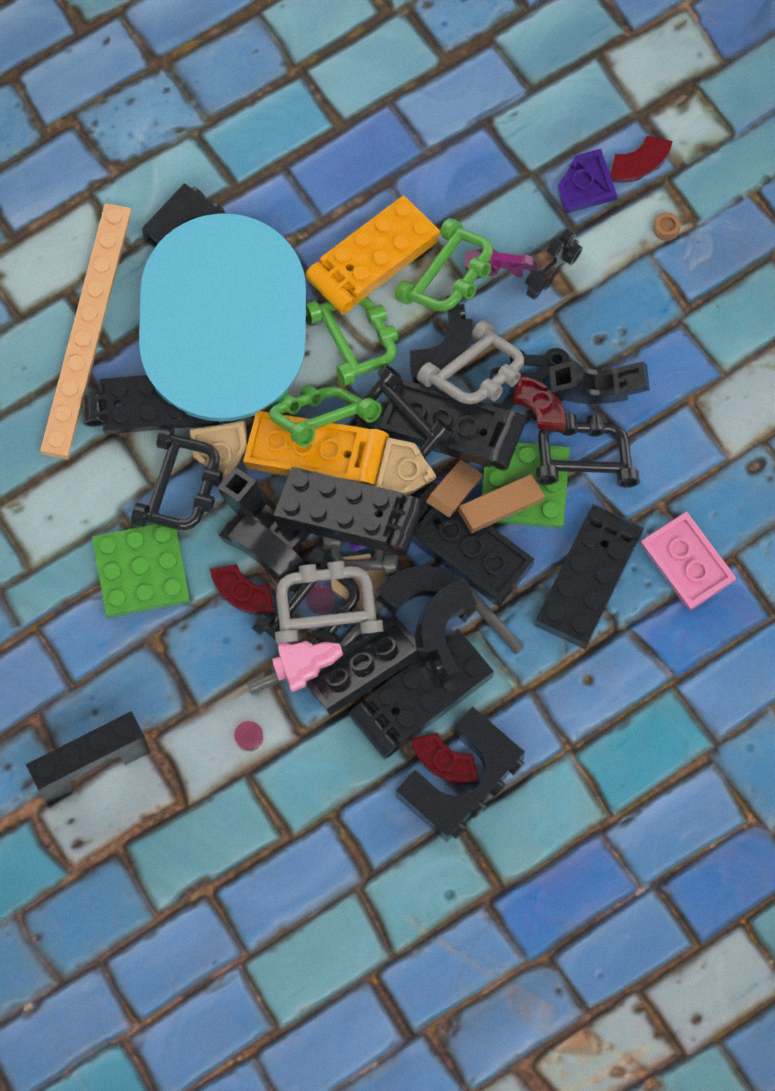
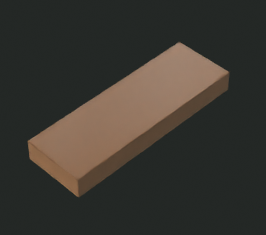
M460 459L430 494L426 502L446 516L451 517L480 482L484 474Z
M531 474L460 505L458 512L470 532L474 533L543 502L545 495Z

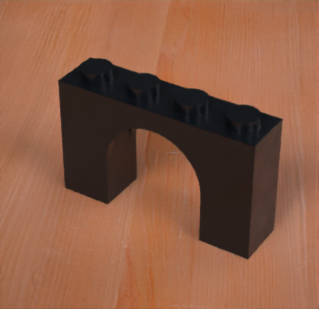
M184 183L142 228L144 240L155 248L168 233L183 223L206 215L225 214V211L219 204L215 202L212 204L206 200L204 194L198 188H190Z
M474 707L454 726L453 735L471 749L481 760L484 768V777L479 786L465 795H448L439 791L419 772L414 770L396 789V798L446 842L452 837L458 839L467 828V825H465L466 821L471 816L474 818L478 817L487 806L484 803L491 794L494 797L497 796L506 785L503 782L510 773L513 776L516 775L525 764L522 761L525 751Z
M132 711L25 765L46 804L49 805L72 793L73 790L70 782L87 768L116 757L122 758L124 764L127 765L151 753L136 718Z

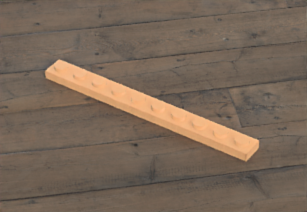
M104 204L40 450L42 455L69 460L82 409V397L86 394L132 215L131 208Z

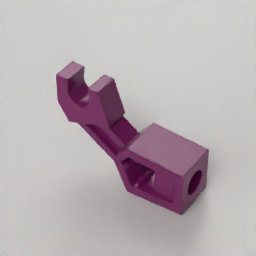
M482 248L465 253V269L467 272L470 261L473 258L479 257ZM493 249V254L488 262L491 264L489 276L497 275L500 268L508 269L509 272L518 278L523 277V270L531 272L534 269L538 271V265L534 258L526 254L521 256L499 253Z

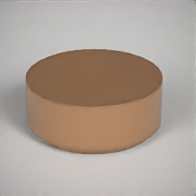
M672 213L658 215L653 225L655 236L663 241L675 239L680 232V220Z

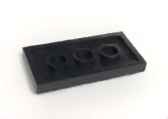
M395 615L383 622V632L363 634L342 648L343 655L330 666L321 668L317 677L307 681L306 687L330 716L419 658L415 637Z

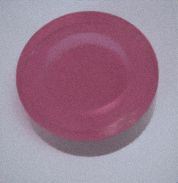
M326 585L314 586L307 595L309 609L313 613L320 615L330 612L335 605V595L332 589Z
M245 721L239 724L234 733L237 746L244 751L258 749L264 738L262 728L252 721Z

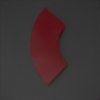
M646 136L643 144L636 151L628 154H615L610 175L612 181L615 183L633 182L642 179V177L654 170L656 171L667 159L673 141Z
M520 376L519 381L515 385L514 404L524 406L533 412L537 419L538 429L566 431V416L560 399L551 393L543 383L532 378Z
M237 564L210 569L214 586L230 605L252 615L261 616L265 611L270 615H275L270 585H257L249 582L241 574Z
M439 733L410 739L412 749L420 763L436 777L454 784H479L473 754H460L450 750L442 742Z

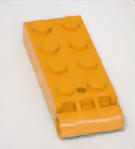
M403 195L320 258V262L314 263L306 271L305 278L342 315L346 314L365 297L435 245L439 240L440 230Z
M259 411L255 415L243 460L248 470L289 476L291 468L295 467L376 486L387 438H389L388 433L377 429L331 423L315 429L316 434L313 442L307 447H301L291 440V433L270 419L269 412ZM283 415L296 424L309 420L306 418Z

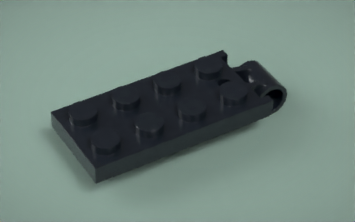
M147 375L100 379L103 395L91 393L82 397L84 425L88 427L103 425V432L106 434L160 430L162 426L175 429L220 425V421L199 419L186 414V412L172 404L170 405L158 394ZM120 403L121 406L115 407V404Z

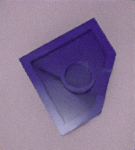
M601 149L575 155L570 168L561 179L557 191L565 214L617 200V193Z

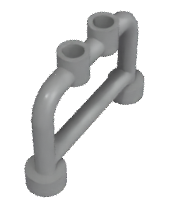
M481 320L472 331V338L477 341L442 370L430 362L426 363L418 372L417 380L426 387L435 385L463 404H476L486 397L496 401L503 391L501 385L506 383L513 387L519 381L521 376L519 371L524 365V356L518 348L495 334L492 324ZM491 344L513 358V362L510 365L504 364L495 377L491 380L489 378L484 380L479 390L474 393H466L447 381L449 377Z
M344 561L327 563L328 569L316 570V564L299 566V572L284 576L276 589L280 631L275 632L276 644L298 641L297 630L351 623H360L361 634L383 632V621L376 619L373 584L369 574L360 567H345ZM345 578H356L360 581L364 611L290 619L287 592L291 585Z

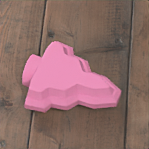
M294 641L278 643L279 657L272 660L279 681L287 679L290 690L294 692L306 687L308 680L317 677L321 668L332 665L343 655L339 643L323 642L313 645L308 641L297 643Z

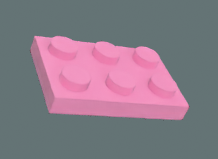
M688 512L680 515L640 543L641 547L689 612L736 581L735 575Z

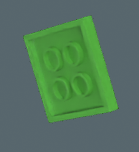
M518 443L509 468L506 471L492 466L491 468L484 466L482 496L531 474L536 481V469L541 467L539 445ZM550 445L551 460L569 461L570 447ZM558 471L559 481L553 485L545 486L538 484L545 495L543 502L496 523L563 529L568 472Z
M154 524L92 536L107 619L190 603L176 529Z

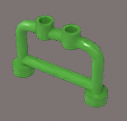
M448 218L441 227V237L448 241L416 285L408 281H402L398 284L395 290V299L406 305L415 302L440 312L454 308L462 298L472 299L476 292V286L473 282L477 277L487 278L491 272V264L488 263L493 254L491 242L483 236L463 229L460 221ZM461 240L482 248L479 257L473 258L470 261L468 272L463 279H458L454 283L453 293L449 298L440 301L423 294Z
M365 297L357 305L364 308L367 320L376 330L379 343L382 346L384 345L386 353L383 356L358 364L331 313L337 309L329 301L319 305L316 300L306 303L308 322L314 324L322 320L324 321L345 363L336 366L337 375L342 386L355 383L356 376L377 370L384 364L389 365L396 358L397 348L395 341H398L397 331L393 325L385 326L383 321L387 320V314L383 305L375 307L368 297Z
M306 385L302 388L300 396L296 398L289 393L283 394L278 400V404L269 411V416L275 424L291 433V440L301 447H307L315 438V429L358 414L366 422H374L381 414V405L372 398L362 400L341 387L329 386L317 390L310 385ZM329 397L339 398L349 404L298 424L282 415L287 412L294 415L298 413L301 407L309 404L316 407L323 399Z

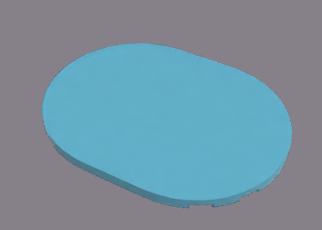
M212 214L185 222L173 229L157 244L149 256L143 271L140 293L139 348L145 373L158 394L165 401L186 412V414L209 421L240 420L254 416L257 412L264 410L270 405H274L283 394L288 392L287 390L299 375L305 355L306 284L301 262L294 249L281 234L256 219L236 214Z

